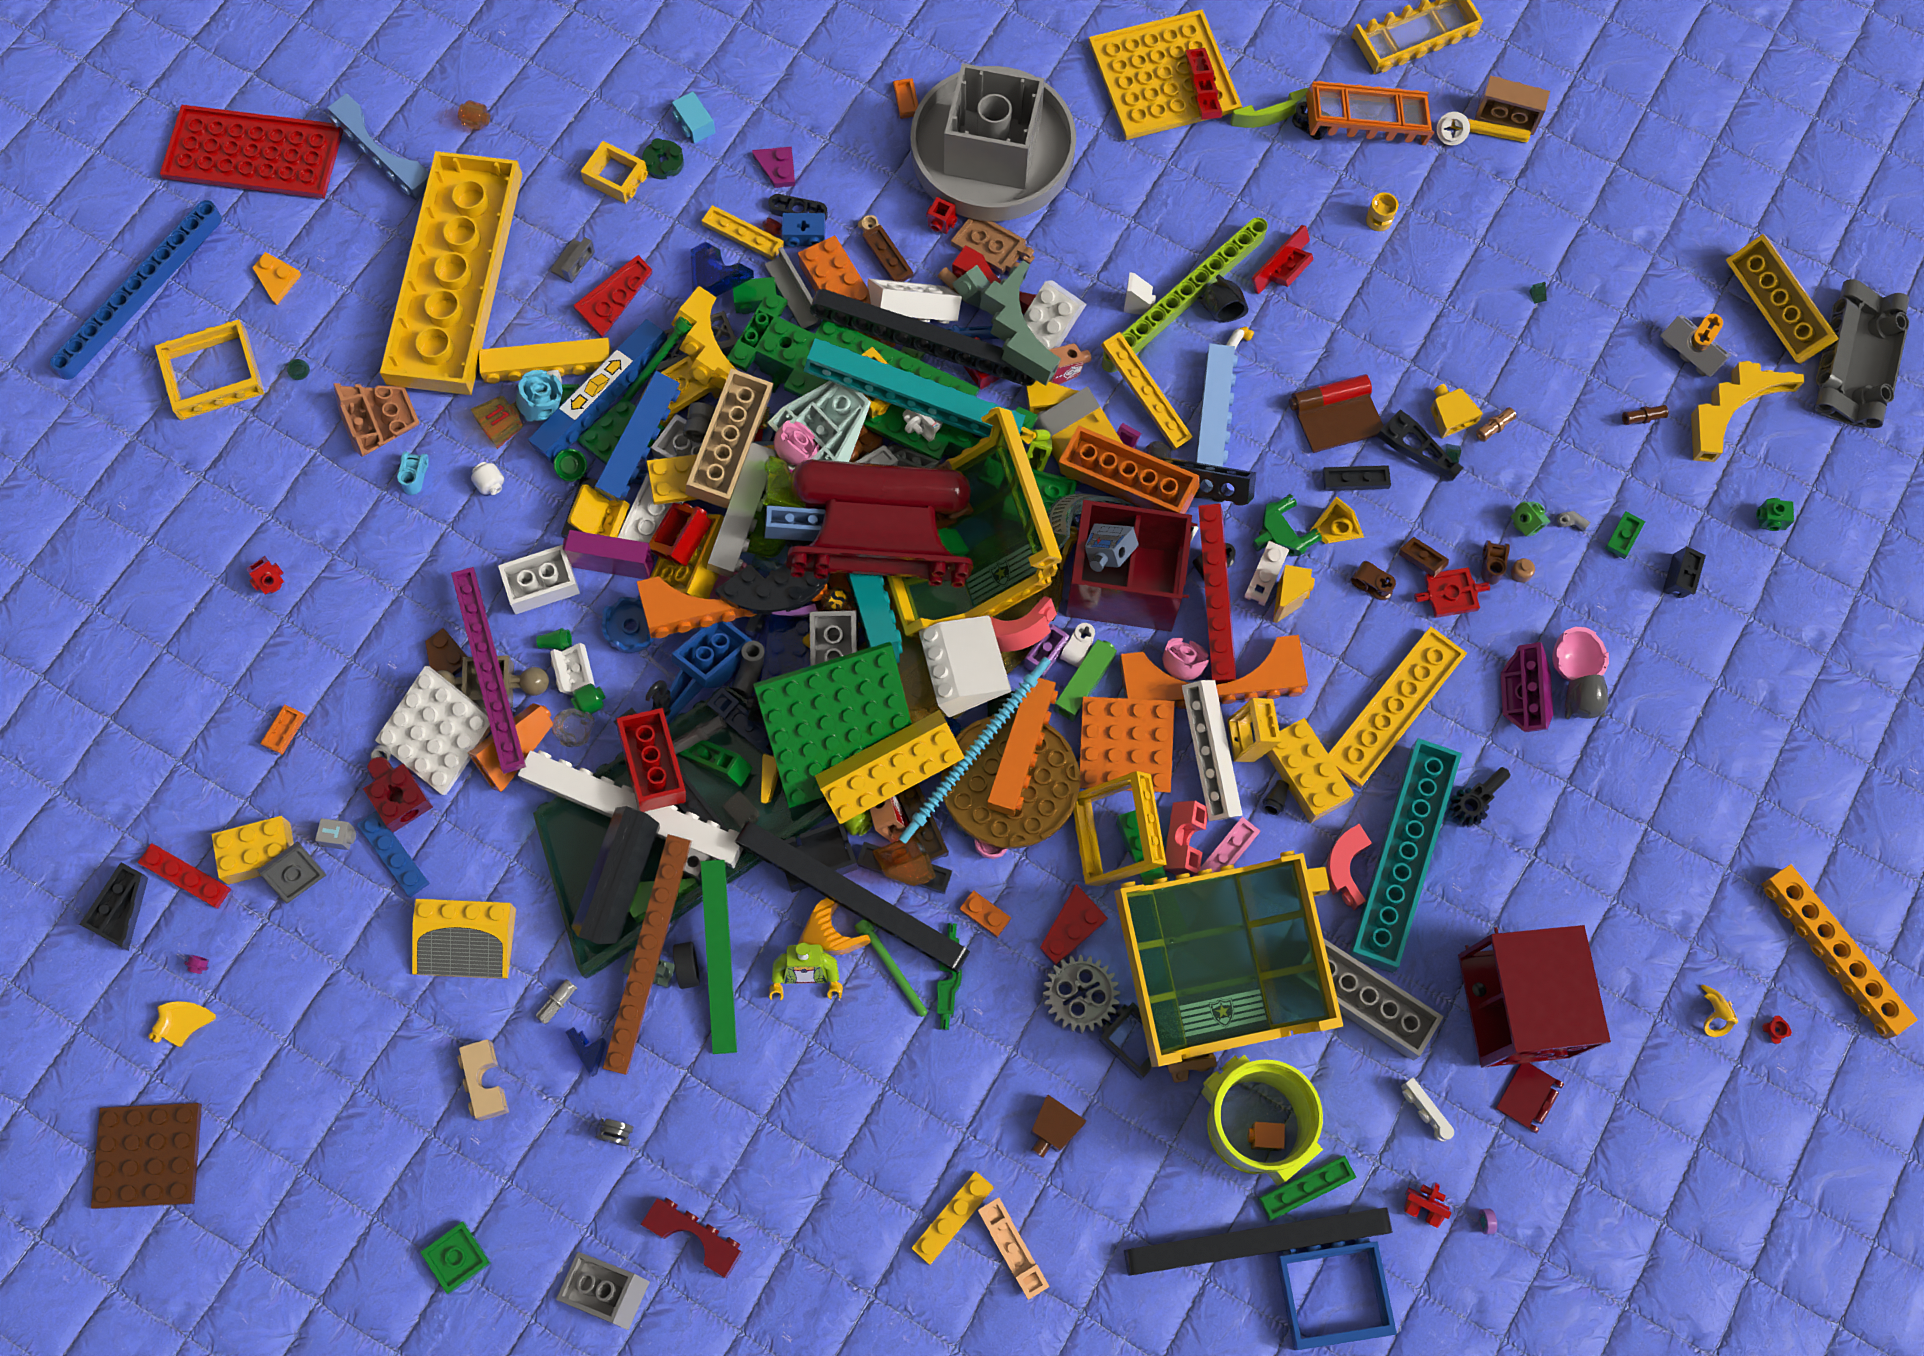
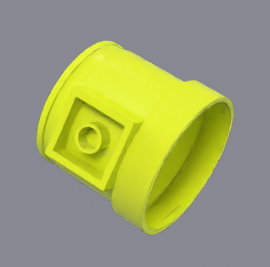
M1235 1055L1221 1068L1223 1070L1221 1074L1216 1071L1203 1082L1205 1088L1201 1093L1211 1104L1207 1117V1130L1210 1142L1218 1156L1229 1166L1250 1174L1267 1173L1273 1182L1279 1186L1323 1150L1317 1143L1323 1124L1320 1098L1309 1079L1293 1066L1276 1060H1256L1250 1062L1245 1055L1239 1059ZM1244 1082H1260L1274 1087L1288 1099L1297 1118L1298 1131L1294 1147L1284 1160L1273 1163L1257 1162L1240 1154L1229 1143L1221 1124V1105L1229 1088Z

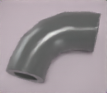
M749 641L742 647L740 667L730 688L734 695L745 700L752 696L755 690L753 684L758 682L764 664V647L758 641Z

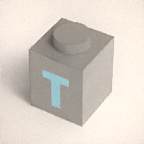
M321 818L315 841L322 847L349 850L350 845L355 841L356 831L349 822Z

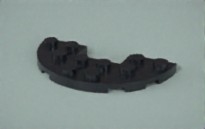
M785 539V543L790 548L807 546L813 542ZM785 563L764 578L749 564L715 589V594L732 607L753 611V614L771 615L772 612L783 610L789 612L814 599L828 583L831 573H828V577L825 579L815 578L814 572H805L803 577L796 578L791 576V570L786 567Z

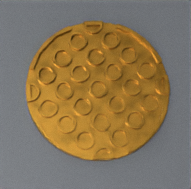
M1010 713V718L1005 719L1006 723L1001 724L1002 728L997 729L998 733L992 735L994 738L989 739V744L984 745L985 750H980L981 755H976L977 760H972L973 765H968V770L963 771L964 776H959L960 781H955L956 786L952 785V791H947L948 796H943V799L953 820L969 836L993 847L1017 849L1029 847L1048 839L1067 822L1078 799L1080 771L1072 748L1066 739L1051 725H1043L1041 732L1045 733L1041 747L1037 746L1035 750L1038 758L1035 767H1030L1028 775L1031 776L1028 789L1023 788L1021 796L1024 797L1021 810H1016L1015 815L1011 816L988 809V799L1016 714ZM994 715L975 721L955 738L964 756L966 755L965 750H970L969 745H974L973 740H978L977 735H982V729L986 730V724H991L990 719H995ZM958 763L941 771L942 782L945 781L944 776H949L948 771H953L952 766H957Z

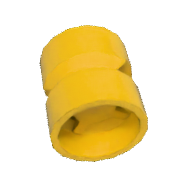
M1383 192L1375 195L1372 199L1366 215V223L1374 231H1385L1392 225L1399 205L1395 196Z

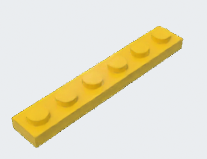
M1118 332L1101 344L1102 348L1172 449L1176 450L1190 441L1193 436L1122 334Z

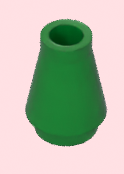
M564 628L538 635L536 639L539 649L566 650L572 646L571 633L568 629L564 630Z

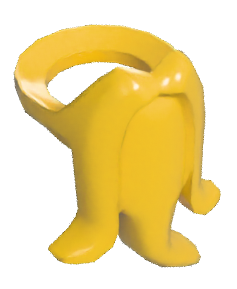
M1702 984L1701 988L1707 993L1704 997L1712 1003L1715 1012L1705 1020L1703 1028L1706 1034L1711 1037L1726 1035L1738 1023L1731 1001L1727 1002L1715 989ZM1721 1018L1727 1021L1726 1025L1719 1030L1709 1028V1024L1713 1019Z

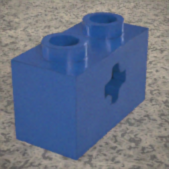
M783 213L782 238L784 246L811 247L825 240V213Z

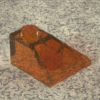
M913 834L906 844L898 840L872 851L886 877L912 886L925 884L936 877L929 855L916 834Z

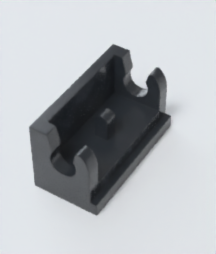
M1687 546L1674 553L1663 592L1670 594L1677 591L1679 592L1678 598H1684L1690 594L1694 595L1706 555Z

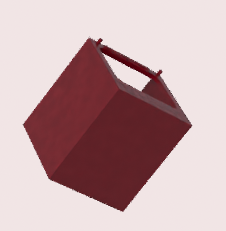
M1083 500L1066 617L1172 632L1182 598H1189V595L1183 594V587L1186 583L1192 533L1190 529L1191 526L1197 527L1198 525L1191 523L1192 515ZM1094 524L1134 527L1139 545L1121 566H1104L1100 572L1094 571L1090 567L1085 545Z
M1585 925L1499 933L1498 928L1494 927L1495 934L1485 937L1471 947L1465 945L1466 950L1458 954L1481 1068L1570 1059L1611 1042ZM1492 944L1493 950L1481 951ZM1477 982L1483 983L1486 987V994L1482 997H1478L1473 993L1472 987Z

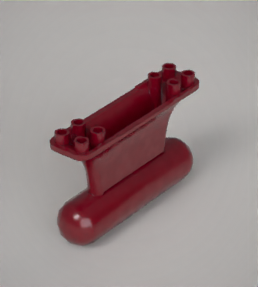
M816 459L804 460L793 470L790 485L792 493L798 501L807 505L826 507L821 529L814 541L807 546H795L788 550L786 567L791 570L792 577L800 578L804 576L805 572H814L815 578L825 579L828 577V573L839 572L917 577L918 579H928L930 586L942 585V580L951 581V586L955 588L965 586V580L970 577L973 569V561L967 557L955 556L945 548L939 537L935 514L951 515L959 513L970 501V484L962 472L953 469Z

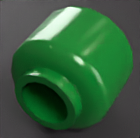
M590 683L575 689L572 693L573 697L570 698L578 715L582 713L587 717L603 709L604 703L602 700L606 697L600 686L595 688Z

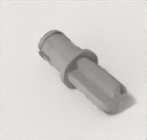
M565 979L553 995H549L550 999L536 1014L537 1019L547 1024L561 1007H565L563 1004L578 988Z

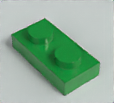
M1625 511L1604 549L1625 559L1646 521Z

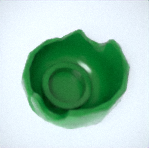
M571 448L560 451L555 457L554 470L561 479L574 482L581 479L586 473L587 461L580 451Z

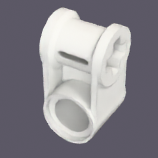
M1081 623L1076 627L1061 653V660L1079 668L1093 643L1095 629L1092 625ZM1084 633L1088 634L1085 638H1081V635Z

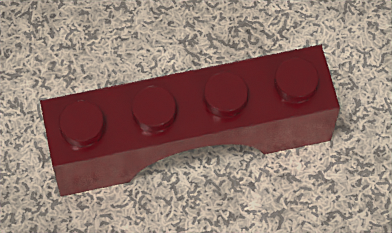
M665 1197L664 1201L657 1198L641 1225L663 1239L680 1231L694 1233L699 1237L704 1246V1265L727 1279L743 1253L738 1249L741 1244L730 1237H727L726 1241L718 1237L717 1235L720 1231L708 1223L705 1228L696 1223L699 1219L697 1216L687 1210L684 1214L677 1211L678 1204Z

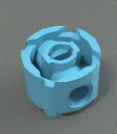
M532 370L522 376L518 385L516 404L526 420H547L559 408L563 392L561 382L555 375L552 374L550 376L544 370Z

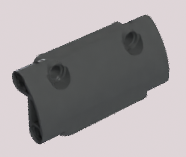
M1849 279L1843 282L1840 298L1833 305L1829 319V325L1839 339L1822 350L1817 372L1816 384L1820 386L1815 404L1817 412L1830 419L1849 425L1866 428L1882 427L1886 406L1894 399L1897 377L1909 327V319L1906 315L1910 300L1908 295L1894 293L1882 297L1858 280Z

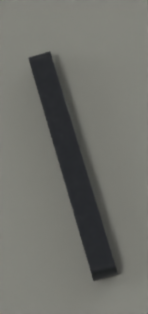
M825 289L816 291L810 306V312L813 316L1023 386H1031L1036 381L1034 378L1002 360L1004 353L1002 347Z
M746 821L734 841L753 855L953 972L959 973L970 953L964 946L750 821Z
M1385 1207L1124 1250L1128 1276L1384 1235L1393 1233L1388 1208Z

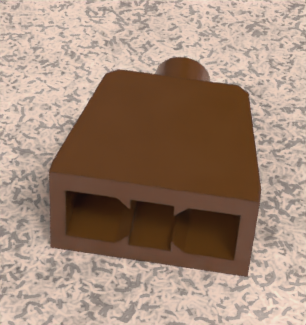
M1047 1095L1031 1130V1134L1038 1138L1031 1151L1041 1158H1044L1050 1147L1060 1152L1084 1126L1086 1120L1050 1095Z

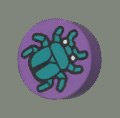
M1490 1208L1480 1209L1478 1218L1482 1233L1485 1235L1494 1234L1497 1230V1219L1494 1211Z

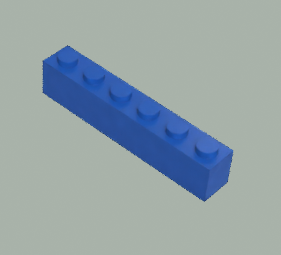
M655 371L594 490L617 502L621 497L625 499L631 488L627 485L630 478L635 479L641 469V467L637 466L640 459H646L651 448L647 447L650 440H656L661 430L658 428L660 421H666L671 411L668 409L670 402L673 401L675 403L681 392L678 390L679 382Z

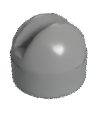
M377 745L371 753V759L382 757L383 751L385 755L383 758L389 761L391 757L390 749L386 745Z

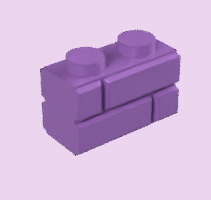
M1053 624L1049 625L1051 632L1037 642L1025 658L1024 667L1031 672L1044 656L1051 661L1040 678L1045 676L1069 640V635Z

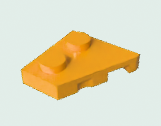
M267 252L252 267L275 305L280 303L301 276L299 270Z

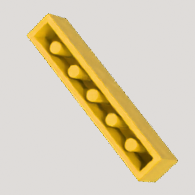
M608 338L479 350L480 374L484 383L492 384L499 381H519L525 373L532 370H559L561 377L571 374L584 375L585 373L594 372L612 354V349Z

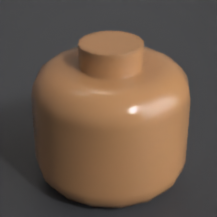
M1526 558L1517 560L1511 568V575L1518 582L1529 581L1535 573V565Z

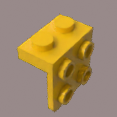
M583 484L569 514L568 523L581 532L618 538L630 504L625 500H619L618 502L608 500L588 484Z

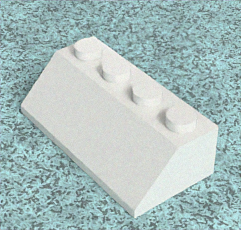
M868 279L871 305L908 317L918 318V320L923 322H930V319H935L937 322L949 324L950 321H958L962 296L947 286Z

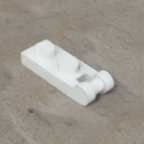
M1271 541L1268 542L1244 598L1248 600L1254 599L1259 602L1258 604L1265 606L1289 549ZM1257 585L1265 588L1263 594L1255 591Z
M1411 1078L1401 1086L1404 1090L1402 1091L1404 1097L1411 1104L1414 1103L1419 1109L1418 1114L1420 1118L1433 1127L1435 1139L1439 1142L1451 1139L1454 1136L1453 1127L1417 1081Z

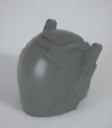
M1588 675L1569 682L1565 701L1566 719H1570L1572 714L1585 719L1605 716L1608 706V689L1605 678L1602 675Z

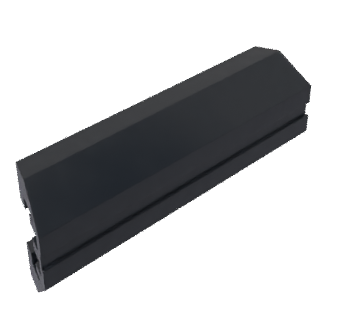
M628 806L615 808L571 927L578 937L590 940L596 944H613L620 939L660 829V823L647 813Z

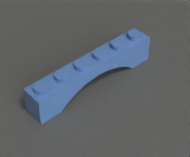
M345 93L328 107L329 119L337 128L340 126L344 130L345 136L350 141L354 140L363 154L366 155L368 153L372 157L373 163L379 169L382 167L392 182L397 181L400 184V189L407 196L411 195L417 200L425 193L430 173L418 161L394 156L378 146L367 133L365 117L361 106Z

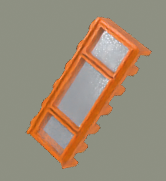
M1313 81L1306 92L1310 135H1315L1319 126H1328V135L1332 136L1336 134L1340 127L1347 128L1348 137H1354L1359 129L1366 130L1367 139H1372L1378 131L1386 132L1385 138L1387 141L1393 140L1397 133H1405L1404 139L1407 143L1412 142L1416 135H1421V143L1426 145L1435 133L1431 127L1428 104L1429 92Z

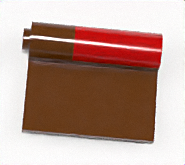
M1367 374L1292 393L1289 399L1290 408L1292 411H1295L1313 453L1375 437L1384 427L1371 399L1372 385Z

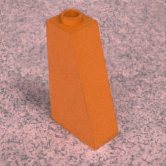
M532 703L514 717L525 760L530 750L534 751L554 724L550 719V711L544 705ZM492 734L474 749L467 752L491 788L499 792L506 788L519 771L515 770L503 774Z

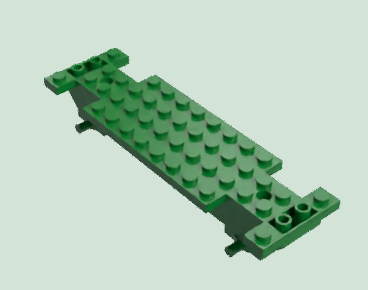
M770 291L763 298L727 357L734 367L747 372L751 363L754 362L759 366L761 372L772 378V393H775L780 383L784 384L785 391L802 397L829 382L826 379L804 372L807 357L816 338L860 355L873 347L888 364L895 368L933 380L936 383L952 387L969 395L977 396L979 393L978 387L853 329L823 320L814 334L779 318L786 308L788 301ZM784 345L790 346L788 348H782V346ZM867 395L872 402L877 399ZM891 404L885 413L877 415L873 419L867 413L863 423L866 429L938 461L941 460L944 454L948 455L949 459L955 458L962 454L963 450L972 448L984 438L974 437L976 434L943 423L936 432L934 439L929 442L922 434H918L916 431L908 433L905 430L907 423L902 415L906 409ZM1018 406L1016 411L1026 415L1022 427L1032 430L1038 415ZM1005 445V449L1012 467L1014 463L1009 448ZM999 451L963 472L966 478H968L971 472L979 473L978 481L996 490H999L1006 477Z

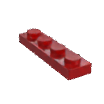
M153 843L150 844L138 861L140 865L217 909L231 891L230 887Z

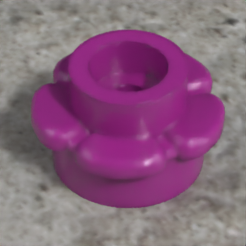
M190 955L188 961L184 962L188 966V971L202 974V971H206L209 968L207 967L209 960L196 955Z

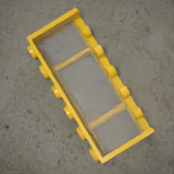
M1421 0L1417 9L1413 10L1410 5H1407L1399 16L1389 12L1385 16L1384 21L1379 24L1375 18L1371 19L1364 30L1360 24H1356L1351 38L1357 42L1373 69V74L1384 73L1394 66L1406 64L1411 59L1421 58L1426 53L1439 51L1446 45L1456 44L1463 38L1475 36L1479 32L1483 19L1471 0H1435L1432 3L1429 0Z

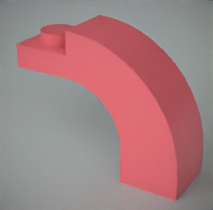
M1044 596L1027 615L1016 620L1003 621L990 617L1000 652L1027 648L1039 642L1051 632L1048 624L1057 615L1051 598Z
M1360 824L1346 831L1338 839L1329 853L1326 864V873L1332 894L1335 895L1341 891L1343 893V901L1348 907L1351 906L1353 911L1360 908L1366 900L1351 877L1350 863L1353 857L1367 850L1372 844Z

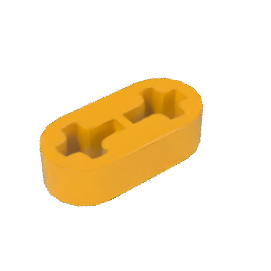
M1708 314L1701 322L1691 338V343L1695 349L1705 350L1713 342L1723 326V320L1719 315ZM1710 322H1713V323H1714V326H1713L1712 329H1709V328H1708V326L1710 325ZM1702 335L1706 336L1704 342L1700 341Z

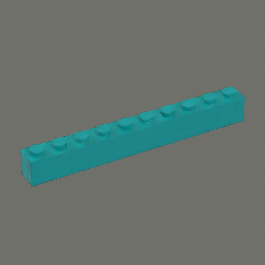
M816 338L804 368L806 373L984 438L990 436L993 425L982 422L981 417L988 414L990 409L1001 407L993 402L982 400L974 395L960 392L952 387L941 385L933 380L922 378L911 372L895 368L890 364H884L868 356H862L846 348H841ZM1010 410L1020 434L1026 415Z

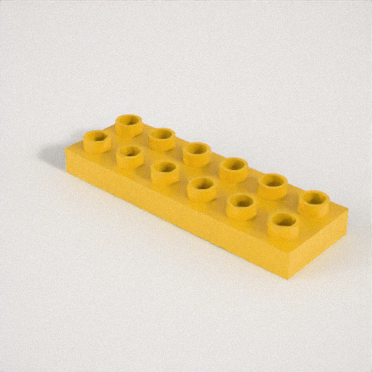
M435 151L380 370L386 385L472 395L479 364V350L483 347L522 179V172L518 161Z

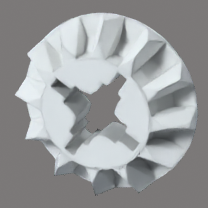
M1449 112L1442 116L1436 128L1438 138L1444 144L1451 146L1462 143L1470 132V123L1467 117L1459 112ZM1452 120H1454L1456 127L1462 128L1455 131L1453 138L1451 131L1444 130V128L1451 126Z

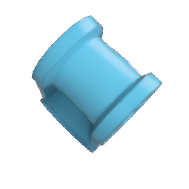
M404 451L402 454L397 479L403 491L408 495L418 494L422 489L424 476L428 469L429 460L427 454L414 455L408 451Z

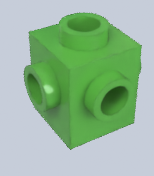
M1535 501L1520 503L1514 509L1516 512L1510 516L1514 521L1513 525L1515 528L1523 532L1526 537L1535 535L1551 522L1544 514L1545 509L1543 506Z

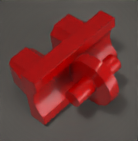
M1434 1182L1431 1188L1423 1184L1420 1191L1427 1194V1196L1410 1187L1407 1188L1405 1193L1407 1200L1404 1207L1406 1213L1417 1217L1421 1207L1429 1210L1425 1221L1436 1228L1441 1225L1444 1218L1449 1219L1452 1213L1449 1211L1448 1206L1435 1200L1436 1198L1444 1202L1446 1195L1438 1192L1440 1184Z

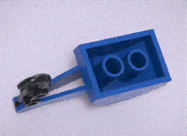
M723 621L709 627H703L672 653L671 662L678 666L680 671L670 689L667 688L665 681L659 680L648 690L645 700L650 701L652 696L653 707L651 710L663 708L667 725H669L674 717L703 687L720 688L735 675L740 667L742 647L745 643L752 640L729 622Z

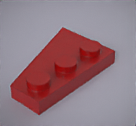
M1077 884L1040 946V950L1055 966L1108 920V917Z

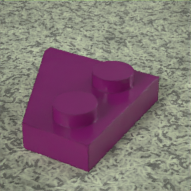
M792 147L752 150L753 158L759 162L763 172L769 176L770 182L775 188L795 186Z

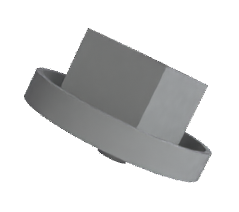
M962 63L960 72L945 78L924 96L912 120L911 159L919 182L934 200L936 197L955 204L956 214L967 218L983 221H1005L1029 215L1047 205L1058 195L1072 171L1076 147V129L1067 104L1050 85L1044 82L1045 78L1036 77L1030 73L1010 67H980Z

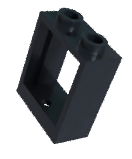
M1132 1002L1129 1007L1124 1004L1115 1014L1118 1018L1113 1024L1107 1022L1099 1031L1102 1034L1099 1041L1142 1080L1153 1068L1150 1056L1139 1067L1109 1039L1130 1015L1142 1024L1139 1007ZM1154 1022L1157 1038L1161 1042L1159 1045L1160 1050L1173 1047L1176 1042Z

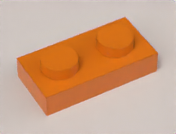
M974 890L960 907L962 913L996 938H998L1011 920L1010 916Z

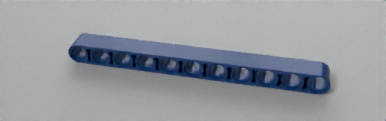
M204 200L198 203L52 356L50 365L62 379H73L220 225L222 217L212 201Z

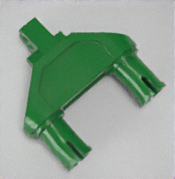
M1288 494L1277 502H1269L1265 505L1262 530L1259 532L1260 536L1254 539L1252 543L1257 552L1265 548L1268 542L1271 541L1289 549L1287 555L1301 556L1308 547L1322 540L1320 533L1315 534L1318 532L1316 528L1301 537L1297 536L1283 517L1282 513L1297 506L1295 498L1291 500L1293 495Z

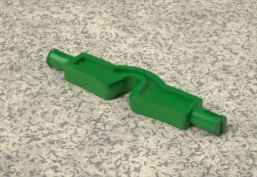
M947 923V937L959 943V938H956L957 924L953 923V930L951 932L952 923ZM939 964L940 971L949 972L953 975L952 979L939 980L937 983V1014L940 1015L939 1030L944 1029V1021L945 1030H949L950 1016L954 1015L955 993L962 981V970L956 973Z

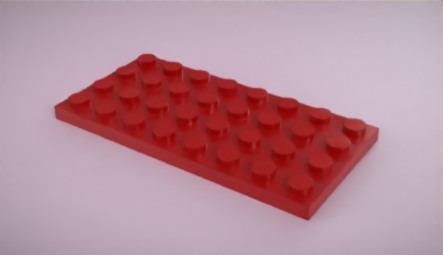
M181 104L160 176L162 179L325 199L344 130L340 126L337 128L333 123Z

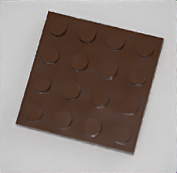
M188 1103L100 1108L91 1209L195 1204L202 1104Z

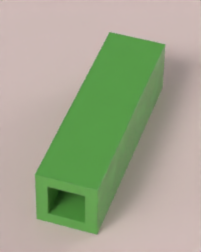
M1097 639L1056 701L1054 711L1074 722L1082 709V697L1091 696L1116 657L1117 650L1114 649L1115 647L1110 642Z

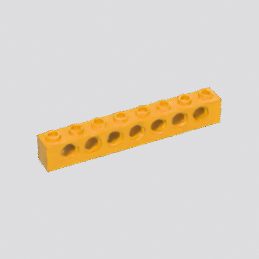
M1792 864L1781 869L1761 884L1765 894L1779 906L1781 914L1788 918L1795 926L1798 935L1808 942L1812 952L1825 963L1828 972L1842 984L1844 992L1851 996L1858 1004L1860 1012L1871 1020L1877 1033L1884 1036L1885 1039L1897 1036L1918 1020ZM1786 890L1791 892L1793 899L1788 897ZM1802 909L1807 912L1808 918L1802 914ZM1818 928L1822 930L1824 937L1818 934ZM1833 947L1838 950L1839 957L1835 955ZM1849 967L1854 970L1855 976L1850 973ZM1865 987L1869 988L1871 996L1866 993ZM1881 1006L1886 1009L1887 1016L1882 1013Z

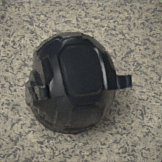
M1220 274L1216 276L1217 281L1207 288L1203 297L1199 296L1197 298V301L1216 320H1220L1222 323L1240 319L1248 313V305L1240 287L1232 281L1224 279Z

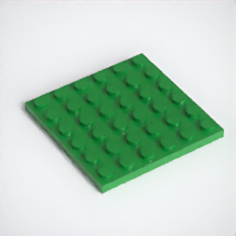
M891 642L753 684L789 808L825 797L815 775L912 725Z

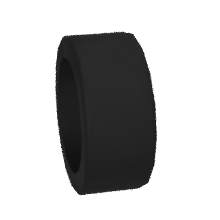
M693 942L674 944L673 959L679 988L685 989L699 986V968Z

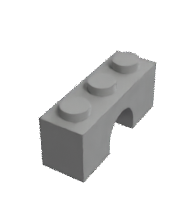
M1684 315L1677 316L1660 335L1664 339L1663 343L1670 349H1677L1680 352L1679 356L1687 363L1691 361L1696 365V371L1702 376H1713L1732 355L1716 342L1711 343L1705 350L1695 349L1691 343V338L1698 327Z

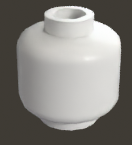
M482 462L474 467L471 480L481 494L496 495L502 490L504 476L495 464Z

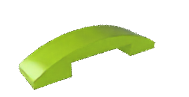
M1309 88L1291 92L1286 102L1255 111L1253 106L1249 105L1233 110L1230 123L1235 127L1255 128L1283 121L1296 113V107L1300 102L1307 101L1306 92Z

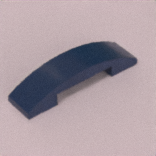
M721 687L709 700L707 706L717 716L721 715L729 727L761 753L773 755L763 724L748 720L749 711Z

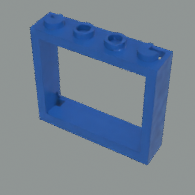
M1369 1238L1356 1239V1245L1346 1246L1345 1241L1330 1244V1249L1322 1250L1321 1245L1306 1247L1307 1252L1298 1254L1297 1249L1282 1251L1283 1256L1276 1258L1294 1350L1397 1335L1378 1241L1370 1242ZM1367 1252L1382 1326L1301 1339L1287 1264Z

